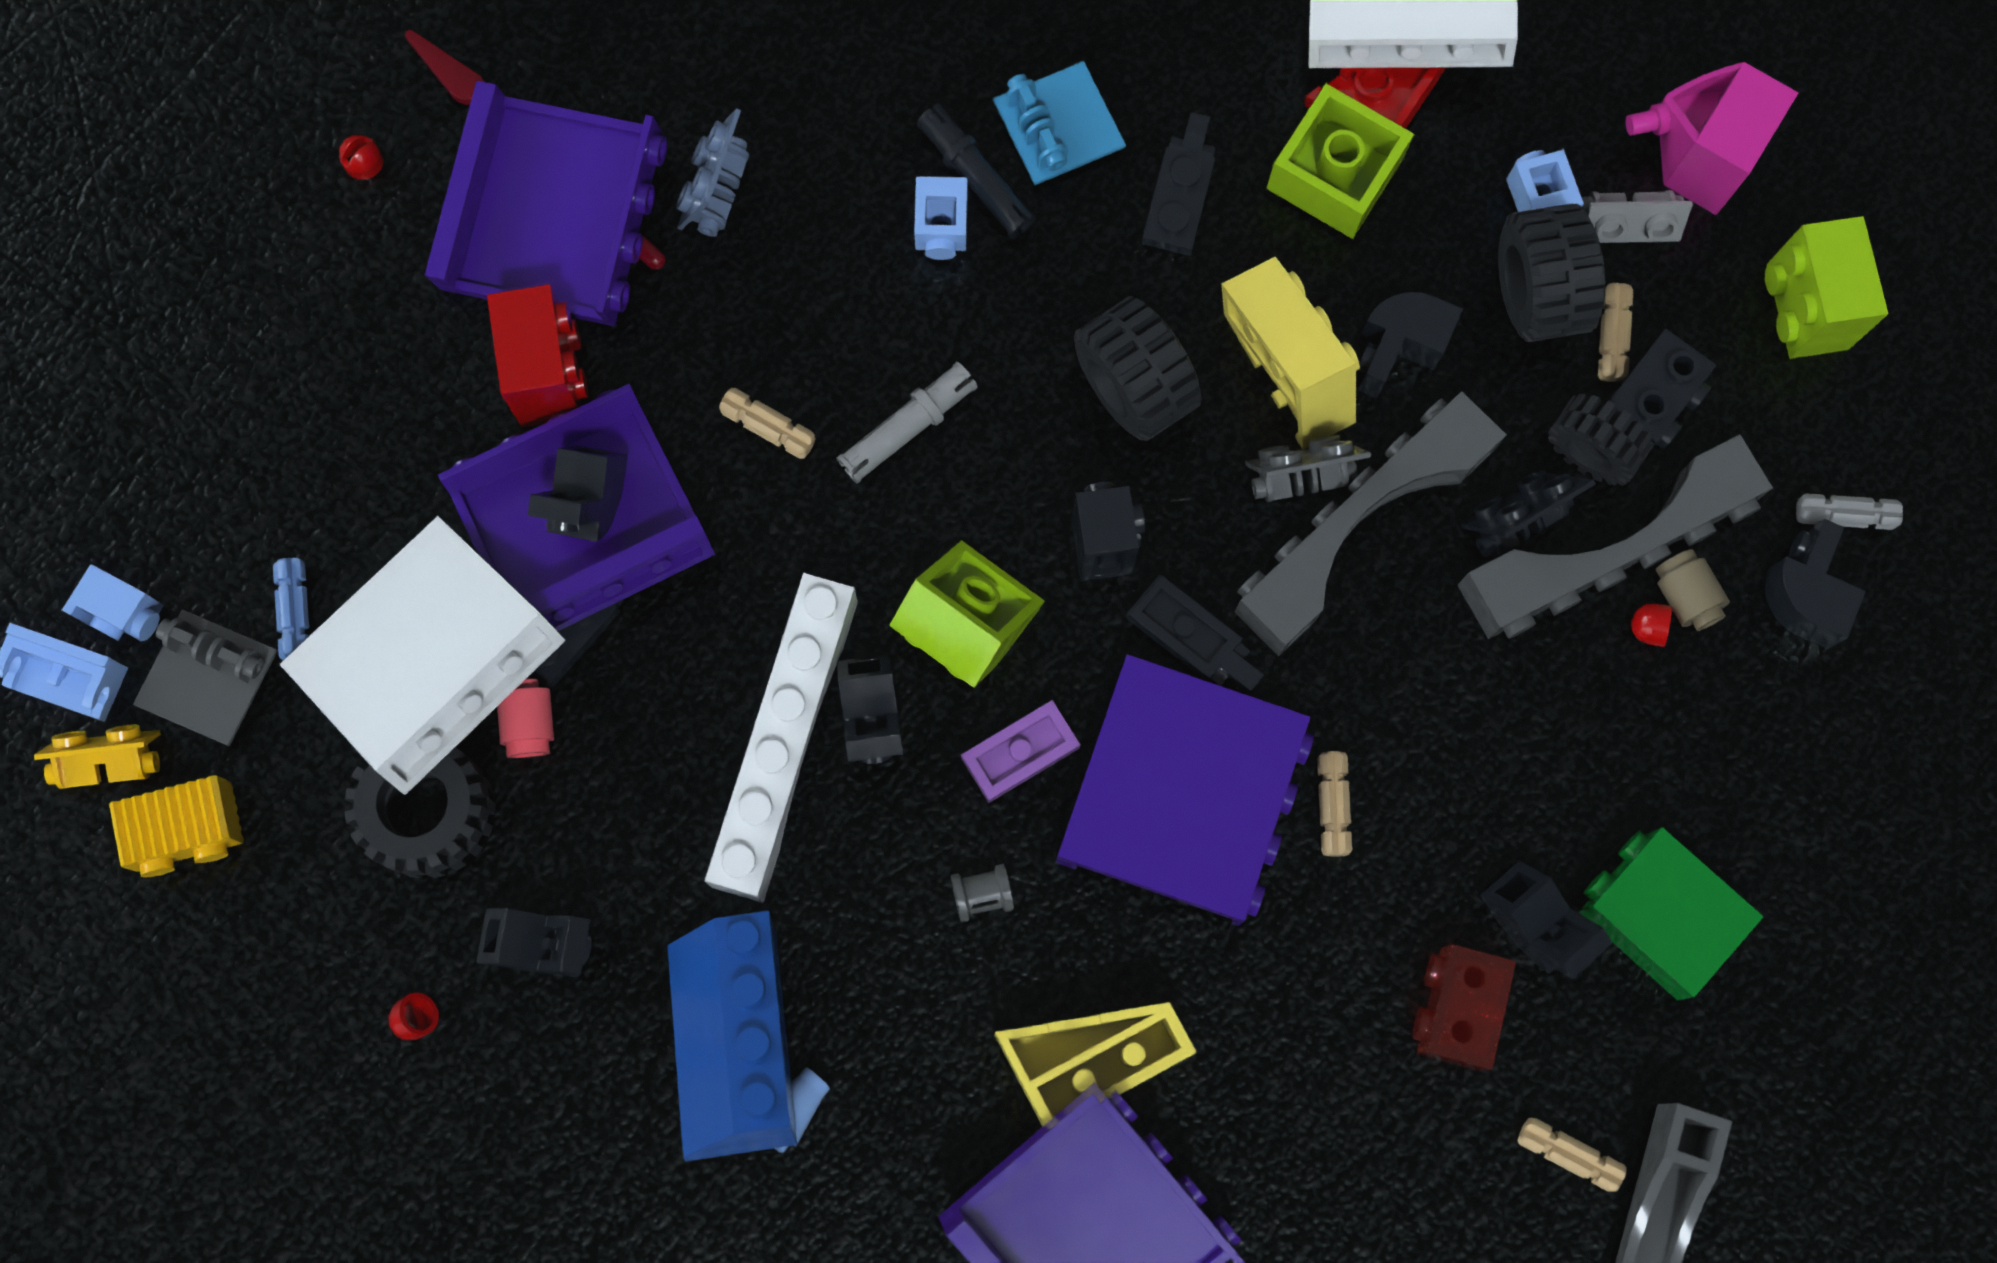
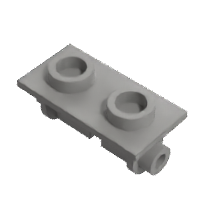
M1673 190L1635 193L1633 202H1627L1625 193H1598L1595 191L1590 192L1589 197H1582L1584 203L1582 209L1588 214L1600 243L1680 241L1693 205L1692 201H1684L1682 195H1675Z

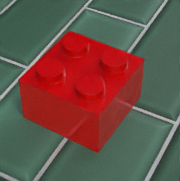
M550 284L488 294L487 300L500 392L521 427L544 424L556 414L570 412L581 407L580 399L589 398L584 369L578 367L574 352L581 350V339L576 320H571L567 301L559 302Z

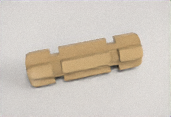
M1610 283L1605 288L1603 304L1605 314H1601L1599 353L1602 355V359L1599 360L1598 377L1605 382H1623L1629 375L1630 358L1626 356V353L1630 351L1632 312L1629 311V306H1633V289L1628 284Z
M730 388L719 406L722 415L736 423L741 420L744 423L743 427L778 447L783 444L786 447L785 451L799 459H804L809 454L816 440L815 434L811 430L800 424L793 426L791 419L758 400L752 403L749 399L750 396L737 388Z
M1327 751L1321 753L1317 758L1318 776L1322 777V782L1318 784L1320 826L1325 827V832L1321 834V852L1326 856L1340 857L1349 855L1352 851V833L1347 831V826L1351 824L1349 781H1344V776L1349 773L1348 756L1345 752Z
M1528 1118L1522 1126L1518 1137V1142L1521 1146L1535 1153L1544 1152V1158L1582 1178L1588 1179L1591 1177V1183L1606 1191L1616 1192L1622 1184L1626 1174L1624 1164L1609 1156L1599 1157L1600 1152L1561 1131L1552 1132V1126L1537 1118Z

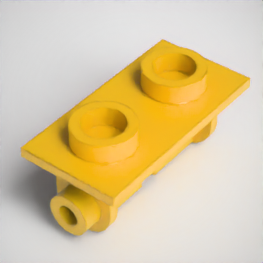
M136 724L114 727L106 730V736L87 738L85 731H71L51 737L52 743L34 754V759L50 758L51 763L46 764L44 768L45 780L48 785L56 784L59 789L99 784L101 776L98 764H105L109 783L148 779L151 773L159 772L160 770L159 755L156 751L149 752L148 744L161 734L160 730L141 732L140 725Z

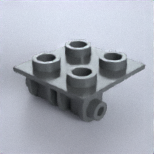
M1325 436L1309 440V449L1290 451L1288 445L1261 449L1258 451L1259 458L1247 460L1245 465L1258 472L1260 476L1251 480L1255 499L1264 498L1266 502H1271L1273 500L1293 497L1289 473L1295 495L1302 496L1304 488L1301 471L1305 470L1307 484L1311 493L1318 492L1319 483L1320 490L1322 491L1348 487L1349 481L1355 480L1358 477L1354 460L1370 458L1371 453L1354 446L1352 441H1340V436Z
M181 610L178 618L172 621L164 619L159 624L156 637L162 640L163 647L133 705L230 746L278 650L185 610Z

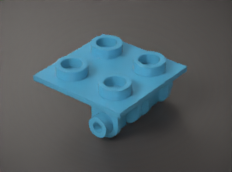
M1084 61L1035 82L1027 80L1024 74L1014 76L1007 83L1009 87L1008 92L993 98L1034 185L1126 147Z

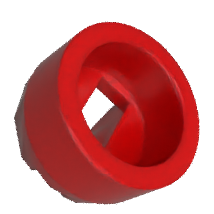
M351 135L340 146V162L351 177L365 180L374 177L381 170L383 155L378 145L372 139L364 135Z
M1655 603L1640 607L1635 612L1631 621L1632 632L1636 638L1648 645L1665 647L1670 628L1672 606Z
M411 993L394 1004L388 1016L389 1026L394 1035L402 1040L420 1039L436 1028L439 1019L438 1009L433 1000L427 995Z

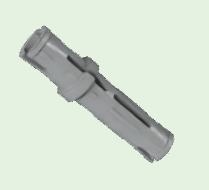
M956 362L951 369L924 390L917 388L910 394L912 400L844 454L836 457L840 465L846 467L844 470L850 478L858 484L862 481L863 477L930 424L935 426L940 424L944 420L943 414L971 391H975L978 388L973 379H968L971 376L969 372L959 362Z

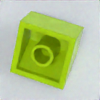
M961 540L915 579L889 626L903 635L911 645L922 649L945 666L953 676L964 680L975 688L998 665L1045 601Z

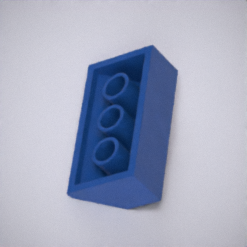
M769 911L714 918L667 945L683 1158L685 1161L797 1145L777 935Z

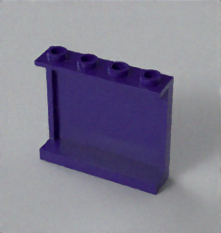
M476 81L425 276L440 290L486 300L488 294L550 284L558 301H567L572 318L615 326L618 312L623 313L629 302L630 284L626 281L631 263L636 264L641 254L643 240L639 230L643 215H649L654 204L655 188L652 180L656 166H662L667 152V138L654 117L645 115L644 123L640 124L504 96L495 84Z
M630 384L619 389L607 390L598 395L595 400L577 409L556 414L547 423L524 434L510 436L499 446L476 457L462 459L454 464L451 469L438 474L440 481L452 497L477 554L524 597L557 632L715 555ZM580 445L627 454L623 492L616 515L607 534L597 542L547 532V519L528 516L530 494L553 490L558 448Z
M1127 654L1056 863L1073 869L1080 866L1232 919L1231 924L1237 926L1245 921L1247 914L1256 917L1266 886L1257 883L1263 863L1273 865L1282 839V835L1274 833L1279 814H1289L1298 789V785L1291 783L1290 779L1295 764L1304 765L1306 763L1314 740V735L1306 732L1310 716Z
M1095 1082L938 1216L946 1236L970 1263H1226L1229 1259L1234 1263H1245L1234 1249L1242 1241L1220 1214L1212 1221L1200 1208L1208 1200L1186 1173L1178 1180L1165 1166L1173 1159L1152 1132L1142 1139L1130 1125L1138 1117L1116 1090L1107 1097Z

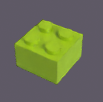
M1325 84L1275 161L1266 189L1353 239L1403 161L1414 134L1332 86Z
M1864 216L1802 225L1767 263L1765 284L1769 294L1775 297L1779 313L1776 322L1779 339L1786 343L1789 358L1849 350L1888 315Z

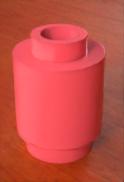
M525 679L497 706L500 745L506 746L507 758H526L550 754L549 742L554 740L550 689L539 688L538 679Z

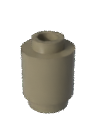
M1693 549L1675 555L1655 569L1660 577L1657 585L1668 604L1672 606V611L1682 627L1694 625L1696 631H1700L1714 625L1726 616L1722 609L1730 603V600L1706 559H1699Z

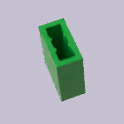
M1663 827L1646 835L1638 831L1618 852L1623 861L1615 871L1610 874L1604 870L1585 889L1583 894L1589 900L1579 910V913L1603 927L1611 941L1677 1001L1694 998L1764 916Z

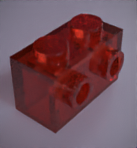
M1454 944L1440 948L1439 955L1432 954L1425 974V986L1432 987L1427 1008H1419L1413 1026L1412 1038L1419 1041L1417 1054L1477 1071L1492 1070L1516 961Z

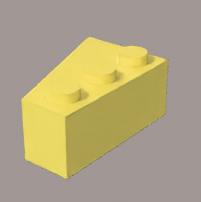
M1273 257L1223 282L1224 315L1254 367L1257 368L1262 365L1279 388V390L1271 394L1278 408L1280 409L1288 405L1298 421V433L1295 437L1302 450L1309 447V440L1331 436L1355 424L1356 371L1360 368L1359 360L1351 345L1347 342L1340 343L1334 335L1331 322L1325 311L1320 306L1314 308L1306 298L1304 286L1298 275L1293 271L1287 273L1278 259Z
M1170 1002L995 1032V1037L1042 1127L1094 1082L1107 1097L1115 1090L1122 1094L1197 1053Z

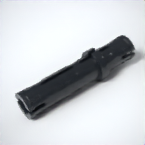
M942 104L933 106L935 114L929 108L919 118L917 126L942 153V162L949 170L955 169L962 178H967V184L1012 239L1019 236L1018 229L1021 233H1024L1034 223L1036 216L1030 212L978 150L979 142L971 134L966 135L946 112Z

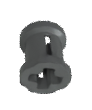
M1004 864L996 865L994 871L962 878L959 873L951 875L960 922L969 921L972 914L1003 908L1005 912L1013 911L1012 894Z

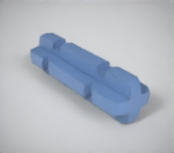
M299 558L278 559L273 565L274 584L279 585V590L274 592L277 632L282 633V638L278 639V652L282 660H285L309 637V635L305 634V629L310 628L307 588L302 586V581L306 580L304 561Z

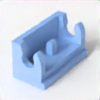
M9 623L5 632L7 636L0 649V678H3L1 685L105 722L128 668L107 656Z

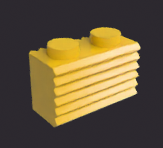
M217 775L109 803L121 867L136 872L140 871L141 877H154L170 873L175 870L174 862L194 857L195 863H206L223 859L228 856V847L243 844L244 841L241 834L242 828L239 824L240 818L237 814L233 786L231 782Z

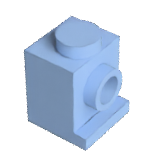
M1564 149L1545 154L1543 150H1538L1523 155L1516 161L1506 179L1518 212L1577 203L1581 207L1584 205ZM1537 190L1542 192L1544 195L1538 196Z
M916 177L915 250H925L927 257L936 260L951 259L955 257L956 251H966L967 178ZM939 221H944V222L948 223L949 225H934V224H935L936 222H939Z
M91 564L62 610L119 641L124 632L139 641H145L156 630L160 620L159 613L164 605L146 593Z

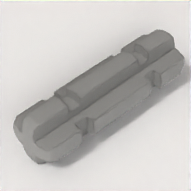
M1806 493L1798 498L1796 503V519L1801 524L1817 525L1819 521L1827 519L1843 527L1868 528L1870 524L1875 529L1893 530L1901 525L1903 520V505L1895 499L1880 498L1879 502H1875L1873 498L1831 495L1830 499H1825L1823 494Z

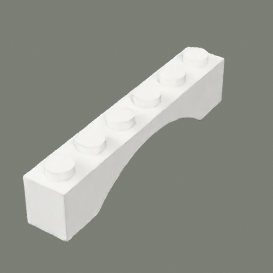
M806 573L802 575L705 878V882L714 889L761 903L764 902L780 851L792 797L807 745L825 692L843 651L858 603L855 587Z

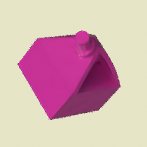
M1742 62L1707 73L1667 93L1661 103L1652 105L1649 111L1627 115L1626 129L1629 135L1653 131L1655 135H1660L1664 185L1717 215L1752 171L1798 95V92L1751 65Z

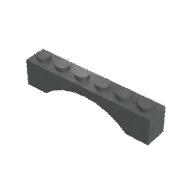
M1462 391L1449 404L1443 398L1439 399L1422 416L1420 421L1425 426L1413 438L1407 432L1403 433L1385 451L1384 455L1389 460L1377 472L1370 466L1367 467L1349 485L1348 489L1353 494L1341 506L1334 500L1331 501L1312 520L1311 523L1316 529L1304 541L1297 535L1294 536L1275 555L1274 558L1280 563L1268 575L1265 576L1259 570L1238 590V593L1243 598L1240 600L1235 613L1278 656L1298 639L1317 620L1323 611L1326 582L1334 556L1344 539L1359 522L1380 506L1406 493L1432 486L1460 484L1496 450L1507 434Z
M1738 435L1700 454L1679 472L1671 495L1656 518L1648 526L1628 539L1600 550L1573 555L1536 554L1514 549L1469 572L1458 584V587L1487 638L1490 639L1505 632L1507 638L1510 639L1536 625L1533 616L1550 608L1552 614L1557 615L1582 601L1578 593L1595 585L1598 592H1602L1627 578L1623 571L1624 569L1640 562L1643 569H1647L1672 554L1669 546L1683 539L1688 546L1694 545L1717 531L1713 525L1714 523L1729 516L1734 524L1761 509L1757 500L1773 487L1742 436Z
M1679 1103L1657 1105L1616 1263H1682L1695 1223L1719 1175L1732 1121Z

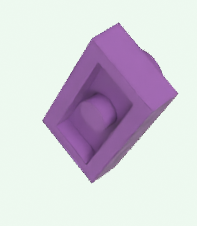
M1053 700L961 754V759L988 803L1075 752L1080 748V743Z

